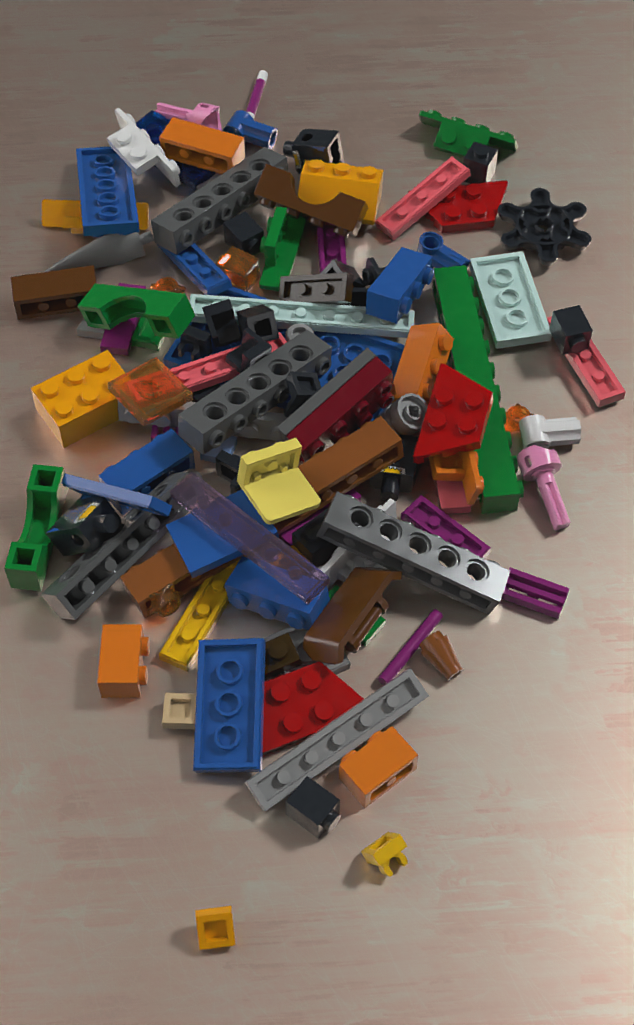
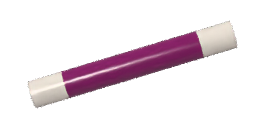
M261 70L258 73L246 110L253 119L255 118L268 77V73L265 70Z

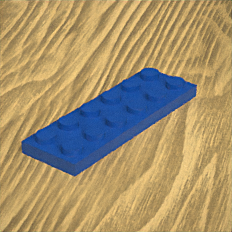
M111 146L76 149L84 236L102 237L107 234L129 235L140 232L131 168Z

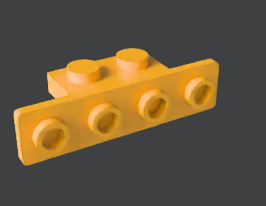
M43 199L42 225L46 227L71 228L72 234H83L81 201ZM136 202L139 230H147L149 227V204Z

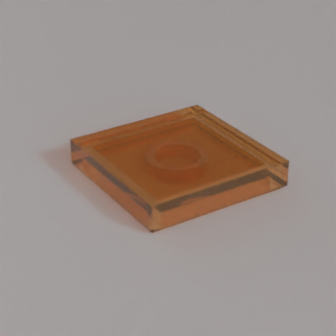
M157 357L108 382V390L144 427L192 401L193 393Z

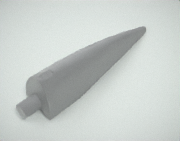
M151 231L140 235L138 232L129 235L107 234L69 254L44 272L94 265V269L120 265L145 256L143 245L153 242L154 238Z

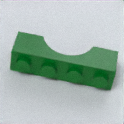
M97 283L93 285L78 304L81 314L90 327L111 330L125 320L145 317L155 336L179 339L195 317V313L185 293Z
M33 464L26 488L27 509L23 531L17 542H11L4 567L11 588L42 591L54 546L46 532L60 519L68 488L61 484L65 474L63 467Z

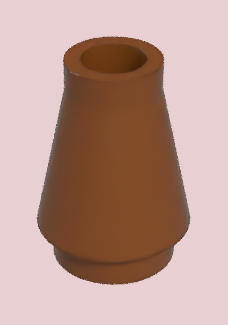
M436 631L419 644L422 650L421 655L440 671L448 681L463 672L464 669L460 665L447 635L443 636L440 631Z

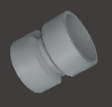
M413 393L405 394L382 410L377 418L382 416L398 435L413 436L422 428L428 404L419 395Z

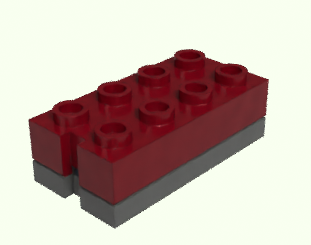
M367 347L282 422L277 428L283 442L297 438L302 445L299 462L301 464L305 463L314 454L323 452L334 445L340 438L349 436L358 427L361 428L363 424L371 421L373 414L380 408L388 407L393 402L394 395L396 394L395 385L392 383L394 381L392 371Z

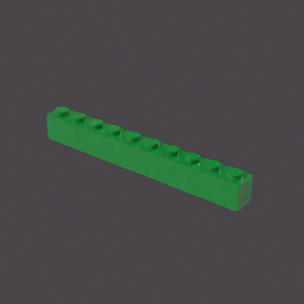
M466 265L434 268L431 287L438 319L441 325L454 338L453 347L448 357V365L493 392L494 400L481 448L474 450L478 453L479 475L484 479V490L478 496L481 514L516 511L519 499L524 497V487L522 480H517L516 477L518 462L515 455L511 456L512 437L510 431H505L506 412L499 405L501 400L499 385H494L495 366L488 359L490 356L489 341L483 339L485 327L483 318H478V297H473V276H468Z

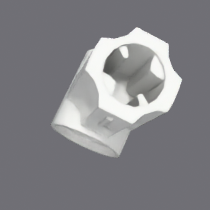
M529 415L519 421L524 449L532 445L548 449L550 446L579 444L581 440V425L576 417L545 419L542 415Z

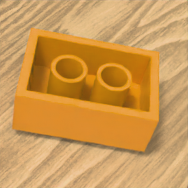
M106 350L31 387V392L37 412L63 448L118 421L120 393H125L124 384L132 381L111 353Z

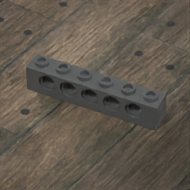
M266 147L258 150L152 219L151 225L154 242L178 255L221 226L223 222L233 218L258 201L254 191L265 164L288 172L287 157Z
M305 330L178 414L179 436L203 455L213 448L219 447L226 439L235 433L241 432L245 426L255 419L263 417L267 411L277 404L283 403L290 396L286 377L290 371L317 373V376L325 374L331 368L332 346L309 330Z
M188 472L170 473L148 494L172 505L169 516L164 517L133 508L121 519L122 522L118 530L112 533L98 549L83 554L41 594L59 618L76 620L168 532L166 524L184 517L205 497V494Z
M336 492L317 533V537L387 569L402 571L403 576L488 615L499 604L510 570L501 567L495 561L481 558L467 548L457 547L444 541L438 535L429 534L416 528L410 522L396 519L379 508H372L359 502L355 497L344 495L340 492ZM352 522L358 523L361 527H357ZM381 535L388 537L389 540L384 539ZM410 548L415 549L418 554L414 553ZM439 561L445 563L447 567L443 566ZM468 574L472 575L475 578V580L470 578Z

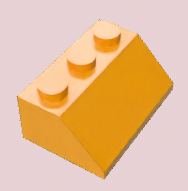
M318 159L305 160L300 176L298 197L310 204H323L335 198L340 192L366 202L368 209L362 224L374 225L382 197L384 170L376 169L372 166L358 167L350 166L347 163H327Z

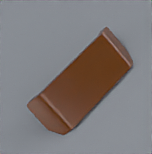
M355 567L304 636L303 649L311 660L335 665L343 662L344 648L351 653H357L361 647V642L380 615L384 614L389 608L387 601L381 596L392 580L402 579V571L374 567Z

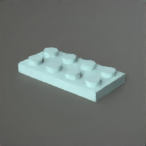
M523 251L470 258L469 267L496 349L551 341L550 326Z

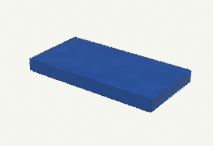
M264 638L199 640L193 771L195 773L260 772L262 770L266 647Z

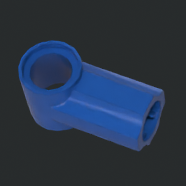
M244 110L236 111L223 128L224 132L242 136L244 141L268 149L274 147L278 136L277 128L254 121L253 117Z
M425 232L420 236L417 252L432 256L431 268L466 265L467 268L469 267L470 260L445 246L442 236L438 233Z

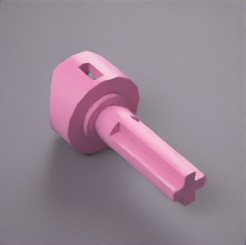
M160 102L157 104L155 115L158 118L171 120L172 117L223 131L219 115L220 106L202 102L194 110H189Z
M537 445L523 449L517 454V462L523 480L537 482L553 529L557 531L561 528L569 527L571 522L553 476L562 468L557 451Z

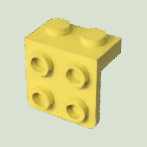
M297 438L277 442L272 446L257 451H250L240 458L237 482L266 524H275L320 506L321 499L298 468L302 445Z

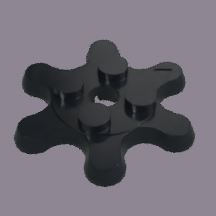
M535 188L531 191V204L528 206L519 207L512 203H502L498 207L500 219L515 227L510 232L502 235L501 243L503 248L507 251H514L520 247L530 251L536 250L540 263L545 266L554 264L558 259L559 253L557 250H562L565 246L584 250L591 243V236L587 232L578 230L573 224L581 220L587 212V208L583 203L572 202L566 206H557L550 201V193L546 189ZM545 225L549 229H547L546 232H544V229H541L538 226Z

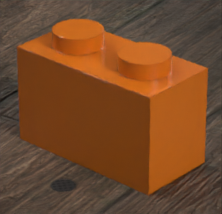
M142 624L102 625L97 681L101 698H141V686L147 685L148 668L143 666L144 656H149L150 639L149 637H144Z
M393 726L384 732L381 730L375 732L367 740V745L358 751L352 750L348 752L340 761V781L364 808L417 769L419 755Z

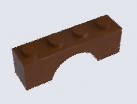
M265 164L254 191V195L260 200V205L274 210L275 206L287 208V216L298 219L299 216L309 219V224L323 229L324 225L333 228L334 234L344 238H348L349 235L357 236L368 209L365 201L342 192L323 204L307 203L297 196L295 179L292 174L269 164Z

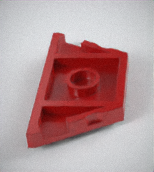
M508 181L459 185L429 210L424 217L432 221L434 227L441 233L494 228L498 207L502 204L503 197L507 192Z
M440 363L414 451V463H424V458L442 454L444 458L455 455L460 451L468 452L480 449L494 400L493 392L448 365Z
M319 661L265 681L263 756L309 738L364 700V698Z

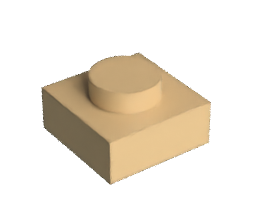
M165 692L162 717L163 728L195 730L196 694Z

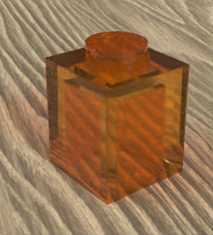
M231 246L225 254L220 255L216 262V265L231 279L232 287L248 292L260 278L259 258Z

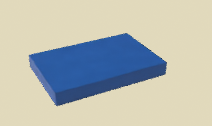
M239 490L166 524V528L192 578L279 538L273 524H266L243 490Z

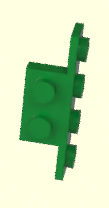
M420 110L418 115L421 123L439 128L433 147L445 153L464 158L474 141L487 146L492 144L512 151H516L518 148L517 140L514 139V136L504 131H500L499 134L491 132L484 125H468L461 118L452 117L448 119L442 117L441 113L434 110H428V112Z
M276 206L274 216L268 218L267 237L263 236L261 240L260 252L264 253L265 266L260 278L259 288L279 291L281 276H291L307 218L299 216L298 219L287 216V208Z

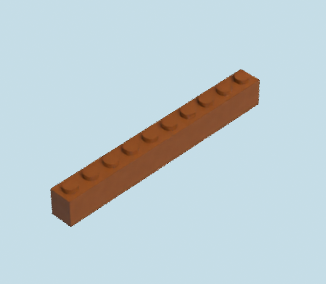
M382 416L373 421L366 422L357 431L347 437L340 438L334 445L323 452L314 454L308 461L298 466L321 499L320 506L314 510L273 524L278 535L331 503L336 492L347 493L404 457L402 439ZM173 543L167 548L158 550L151 558L141 564L129 568L125 574L120 576V579L134 604L144 618H147L200 585L205 579L216 575L252 551L192 578Z

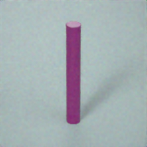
M433 609L380 674L377 678L380 684L384 686L396 677L417 651L419 644L429 636L441 621L443 614L439 610Z

